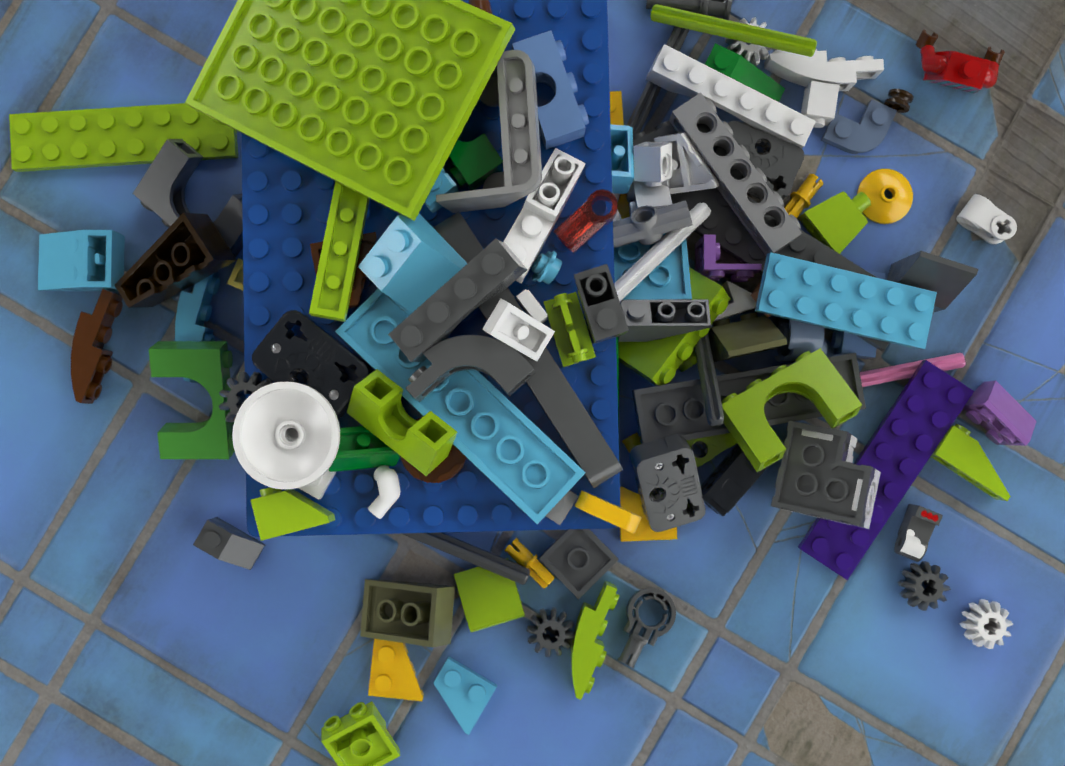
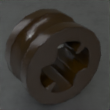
M890 89L888 92L890 98L885 100L884 105L897 110L898 113H907L910 109L908 103L913 101L914 96L902 89Z

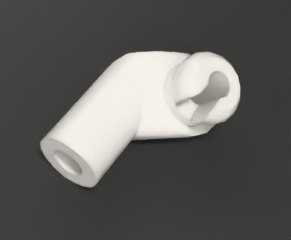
M386 465L378 467L374 472L379 495L368 507V510L379 519L397 501L401 492L397 473Z

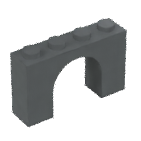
M167 139L133 194L141 200L140 203L144 208L155 212L162 218L163 224L170 227L183 212L190 213L185 202V187L203 156L183 139ZM242 194L232 195L218 218L213 222L235 258L243 248Z

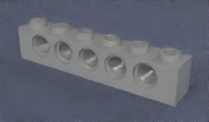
M700 92L672 111L669 122L677 133L685 132L718 180L719 186L717 189L764 255L767 256L770 252L777 253L802 234L800 223L795 216L789 215L784 209V202L781 196L776 191L772 192L766 184L765 174L760 168H755L751 163L747 149L742 144L738 145L733 138V131L729 124L720 120L716 114L717 110L714 103L709 98L705 99ZM701 123L706 124L710 128V132H700L697 125ZM720 146L726 150L727 155L718 156L713 148ZM730 170H739L743 174V179H734L730 174ZM747 193H756L759 196L760 203L750 202L747 198ZM764 216H772L776 220V227L768 226L764 221Z

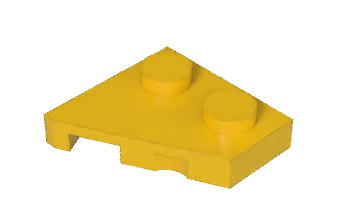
M374 639L368 696L423 701L424 693L417 681L416 671L409 659L406 644Z

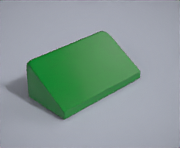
M364 426L340 428V445L336 458L329 468V472L378 468L382 465L395 466L400 455Z

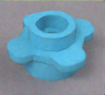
M548 251L546 254L541 253L532 266V271L534 272L532 280L534 282L543 281L546 284H550L554 280L562 265V261L556 258L557 253L555 251Z

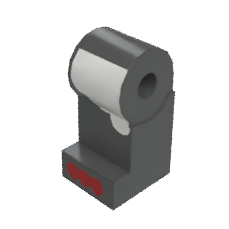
M909 504L898 531L894 547L895 553L919 562L927 551L928 542L935 525L939 526L943 515L918 505Z

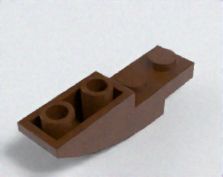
M105 289L101 291L93 314L81 311L74 333L71 351V379L75 400L79 403L93 404L102 391L101 382L104 374L108 373L112 366L111 356L113 352L103 347L112 336L111 327L115 317H118L122 311L123 303L121 301L123 298L121 295Z

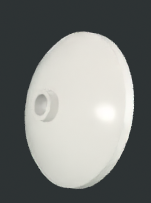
M276 382L256 390L241 405L233 425V447L243 469L259 483L275 489L300 488L319 479L335 460L340 445L339 421L331 404L317 390L297 382ZM292 428L298 431V438L295 441H292L288 436Z

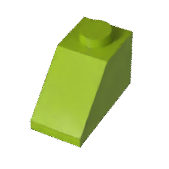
M269 487L260 490L261 497L251 499L261 541L327 524L335 520L333 512L294 489L282 491V489Z

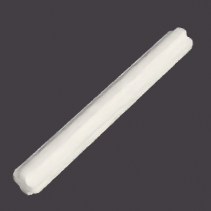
M698 203L689 211L692 226L666 233L615 282V289L620 302L711 215V209L706 203Z

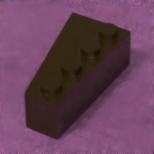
M183 212L119 279L115 287L128 308L154 307L237 261L208 214Z

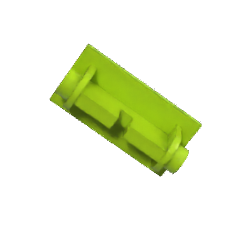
M563 293L554 296V299L544 301L551 329L555 331L553 336L563 367L596 358L577 293Z

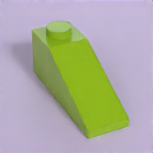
M959 424L952 425L931 455V458L992 498L1008 501L1011 496L979 442L969 436L971 432L967 428Z

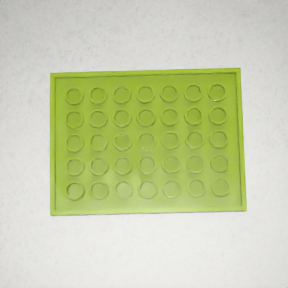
M237 0L185 103L415 221L510 41L515 27L511 22L461 0Z

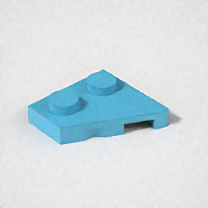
M449 656L433 682L467 735L470 734L497 688L495 683Z

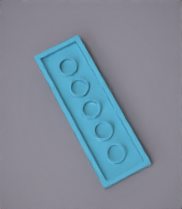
M770 252L766 256L755 311L922 350L926 348L937 292Z

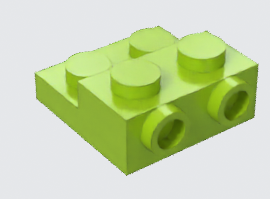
M372 701L364 704V702L355 704L349 713L341 718L339 716L330 717L324 723V727L321 728V742L338 766H383L400 757V749L386 729V721Z

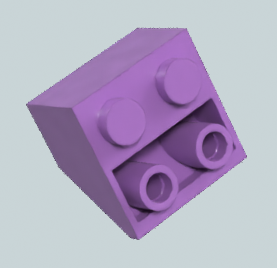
M996 380L983 382L964 406V409L967 411L966 416L973 423L980 424L987 431L986 436L997 445L1026 446L1030 442L1037 421Z

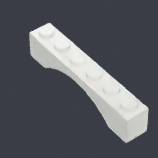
M665 44L656 55L646 77V80L670 92L692 98L701 92L705 99L709 98L714 103L715 107L732 114L756 130H761L800 148L805 146L816 122Z

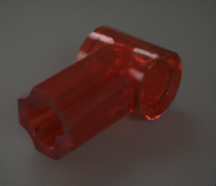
M596 190L591 193L582 206L553 232L574 254L601 228L612 222L615 218L618 207L616 197L608 190ZM598 200H606L610 203L612 210L605 216H599L593 212L592 205Z

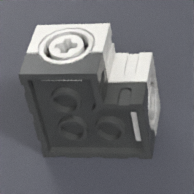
M789 421L787 439L784 441L786 451L782 458L781 467L778 469L775 483L776 491L772 498L771 506L869 529L881 472L871 466H860L852 463V455L856 447L857 438L848 431Z

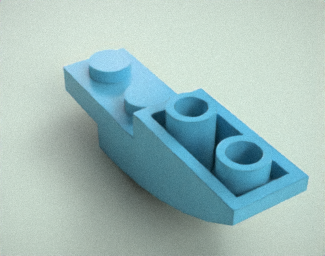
M215 272L195 283L192 293L181 291L175 320V341H215L214 330L203 326L205 321L207 322L211 316L212 306L210 303L213 294L217 293L220 286L219 273ZM183 377L184 381L198 383L195 380Z

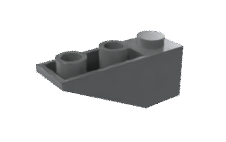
M708 299L622 300L620 302L629 331L624 335L618 336V342H648L711 327Z

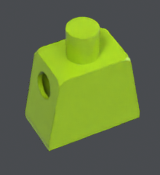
M843 191L810 208L800 215L798 219L813 238L840 254L868 223L862 212L871 205V201L863 192L858 193L851 199Z

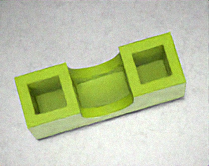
M376 369L354 386L347 413L427 476L448 457L457 431L432 411H429L419 421L410 417L401 403L404 389Z

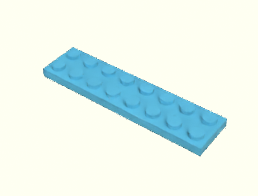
M378 288L335 332L374 370L378 369L404 389L402 396L422 416L432 411L455 429L457 435L453 445L531 520L538 524L586 472L477 370L456 372L446 378L421 402L414 399L406 390V387L411 384L408 379L420 367L425 366L429 368L432 363L428 359L424 362H410L388 335L412 312L381 292Z

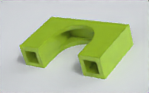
M689 267L692 299L709 300L712 324L717 316L726 310L731 298L723 286ZM710 328L648 342H618L619 362L655 386L666 385L674 378L676 370L682 362L691 356L697 342L707 335Z
M821 348L813 353L810 351L804 352L797 357L792 365L788 367L782 365L775 369L769 378L763 381L757 379L746 387V391L739 395L736 393L730 394L722 400L724 424L757 472L782 459L786 451V447L765 417L764 405L772 397L789 392L808 398L832 429L856 416L862 407V403Z

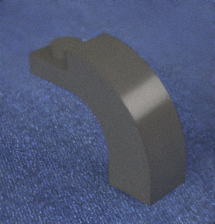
M480 335L456 336L437 343L423 353L432 365L429 368L422 366L416 370L408 379L411 384L406 387V390L414 399L421 402L450 375L462 370H477L493 378L510 397L535 374V369L518 351L502 341Z

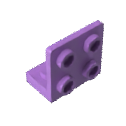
M704 234L695 243V271L714 282H718L720 278L730 277L731 282H747L748 278H753L756 273L762 270V264H716V260L720 259V243H716V235Z

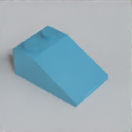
M418 214L415 221L403 215H397L358 267L381 292L413 313L468 263Z

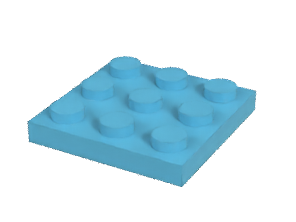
M685 239L623 300L692 299L687 240ZM637 241L614 248L615 282L656 243L643 245Z

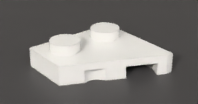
M685 132L654 138L655 142H672V178L662 182L663 185L669 187L670 194L712 189L719 186L718 180Z

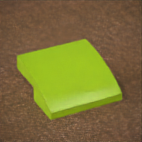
M475 567L454 574L471 633L525 617L515 581L481 567Z

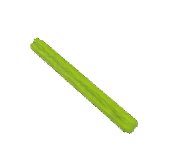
M658 4L653 5L650 14L651 20L654 22L808 57L814 55L817 47L815 39Z

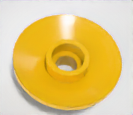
M878 169L869 173L861 181L857 190V194L863 192L871 201V205L862 213L869 220L879 224H891L902 219L910 210L913 201V192L909 181L901 173L892 169ZM885 190L891 191V199L885 197Z

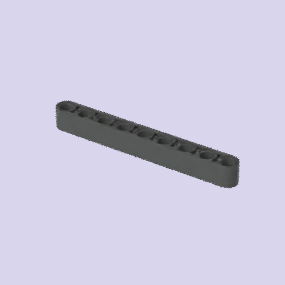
M459 211L433 227L467 263L483 250ZM509 288L478 307L486 320L489 319L500 299L523 311ZM547 348L544 349L538 361L519 352L535 369V374L526 381L527 385L580 468L586 472L585 476L592 487L596 488L623 470L621 464Z

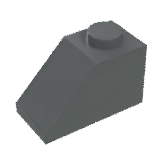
M218 517L206 521L193 544L218 560L249 570L253 568L265 547L264 543Z

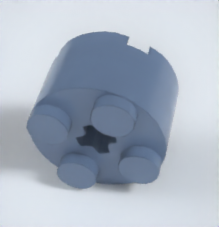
M782 317L772 319L774 325L787 339L786 345L772 349L778 352L779 356H774L777 361L795 362L797 357L804 352L810 351L813 353L820 348L826 355L825 327Z

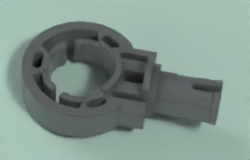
M655 588L641 589L634 593L628 601L626 607L628 621L623 631L629 633V639L618 661L633 669L644 645L648 643L654 646L657 638L666 634L675 622L676 608L674 602L662 590ZM651 593L652 596L643 597L644 600L654 599L661 604L663 610H668L663 602L666 601L669 607L667 623L664 624L668 614H663L658 624L652 626L645 625L639 617V607L643 602L639 600L634 607L635 601L641 595ZM644 627L642 636L638 635L641 628Z

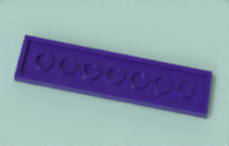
M923 360L854 462V464L860 466H871L881 472L869 529L817 518L798 548L848 580L974 391L929 361Z

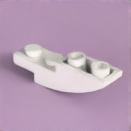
M816 49L814 55L808 57L775 50L770 53L764 62V68L780 78L807 87L811 81L839 85V91H849L857 83V80L876 79L884 71V60L873 59V56H863L850 61H846L843 57H837L827 62V51H817Z
M557 148L554 149L542 170L540 186L528 195L520 214L504 240V243L527 268V271L516 280L521 284L543 248L586 164Z

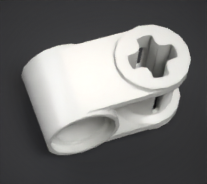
M977 194L971 197L956 218L961 226L972 231L989 244H998L1010 239L1017 231V224L1011 216L997 208L989 199Z

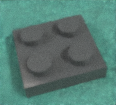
M590 529L566 530L539 556V560L578 600L619 560Z

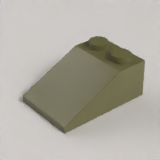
M757 312L741 315V321L730 323L729 318L714 321V327H711L708 332L714 362L767 351L787 344L786 337L766 315L758 317Z
M365 579L360 636L426 647L451 644L455 586Z

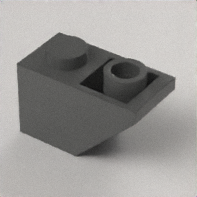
M608 264L574 274L582 312L592 343L596 344L626 334L629 329Z

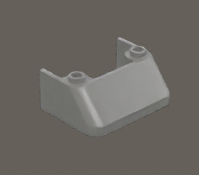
M521 50L503 52L479 98L487 106H499L504 171L491 174L485 180L483 189L436 195V202L452 213L506 207L531 194L541 184L542 165L535 66L530 57Z

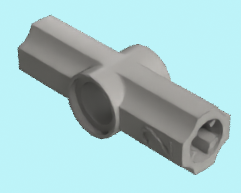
M686 200L658 209L648 205L641 206L632 212L631 217L614 221V248L637 241L643 245H651L658 242L664 233L692 226Z

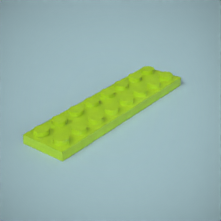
M186 103L9 114L12 170L16 172L152 164L167 139H183L203 156L202 160L238 158L237 130L192 108Z

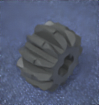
M239 372L238 381L228 378L226 382L231 390H220L219 392L220 396L228 398L227 402L219 405L220 410H231L225 418L226 421H235L241 405L247 399L245 397L246 394H252L261 387L272 384L273 381L267 378L261 382L262 375L259 372H253L251 377H249L247 372Z
M922 561L920 566L916 563H911V572L901 571L906 580L898 582L899 586L905 587L900 595L903 598H908V605L912 607L918 605L920 610L926 611L928 606L933 609L938 608L937 600L947 601L942 593L943 591L951 590L949 586L943 584L949 577L946 574L940 573L941 568L939 566H930L929 562ZM923 581H924V584L927 586L925 590H924V588L921 586V584H922Z
M556 607L551 608V615L548 616L544 608L540 609L542 618L540 619L532 615L531 621L535 625L527 626V632L533 634L528 638L529 644L537 643L535 646L536 653L545 648L546 657H550L551 649H555L557 656L562 655L560 646L562 645L564 648L569 649L571 644L566 639H573L575 636L573 631L568 630L574 626L573 621L568 620L564 622L567 617L565 611L556 617ZM551 626L553 630L558 629V631H555V637L551 638L549 634H543L546 633L547 627Z

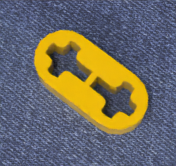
M581 490L575 503V507L632 533H635L642 518Z

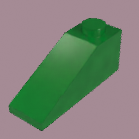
M716 43L714 44L705 65L777 102L780 101L785 90L783 86L741 55Z

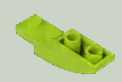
M607 581L604 582L594 606L583 602L574 629L575 636L571 646V671L575 696L580 700L584 693H590L595 678L592 677L596 666L599 668L602 666L607 653L604 651L603 641L596 639L597 635L600 637L603 635L608 623L605 620L606 614L609 609L614 610L619 599V594L616 593L618 590L616 585Z

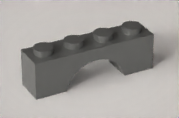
M495 239L388 335L410 362H424L427 359L423 354L425 351L437 343L449 339L452 331L465 317L490 298L502 293L524 274L527 268L506 243Z

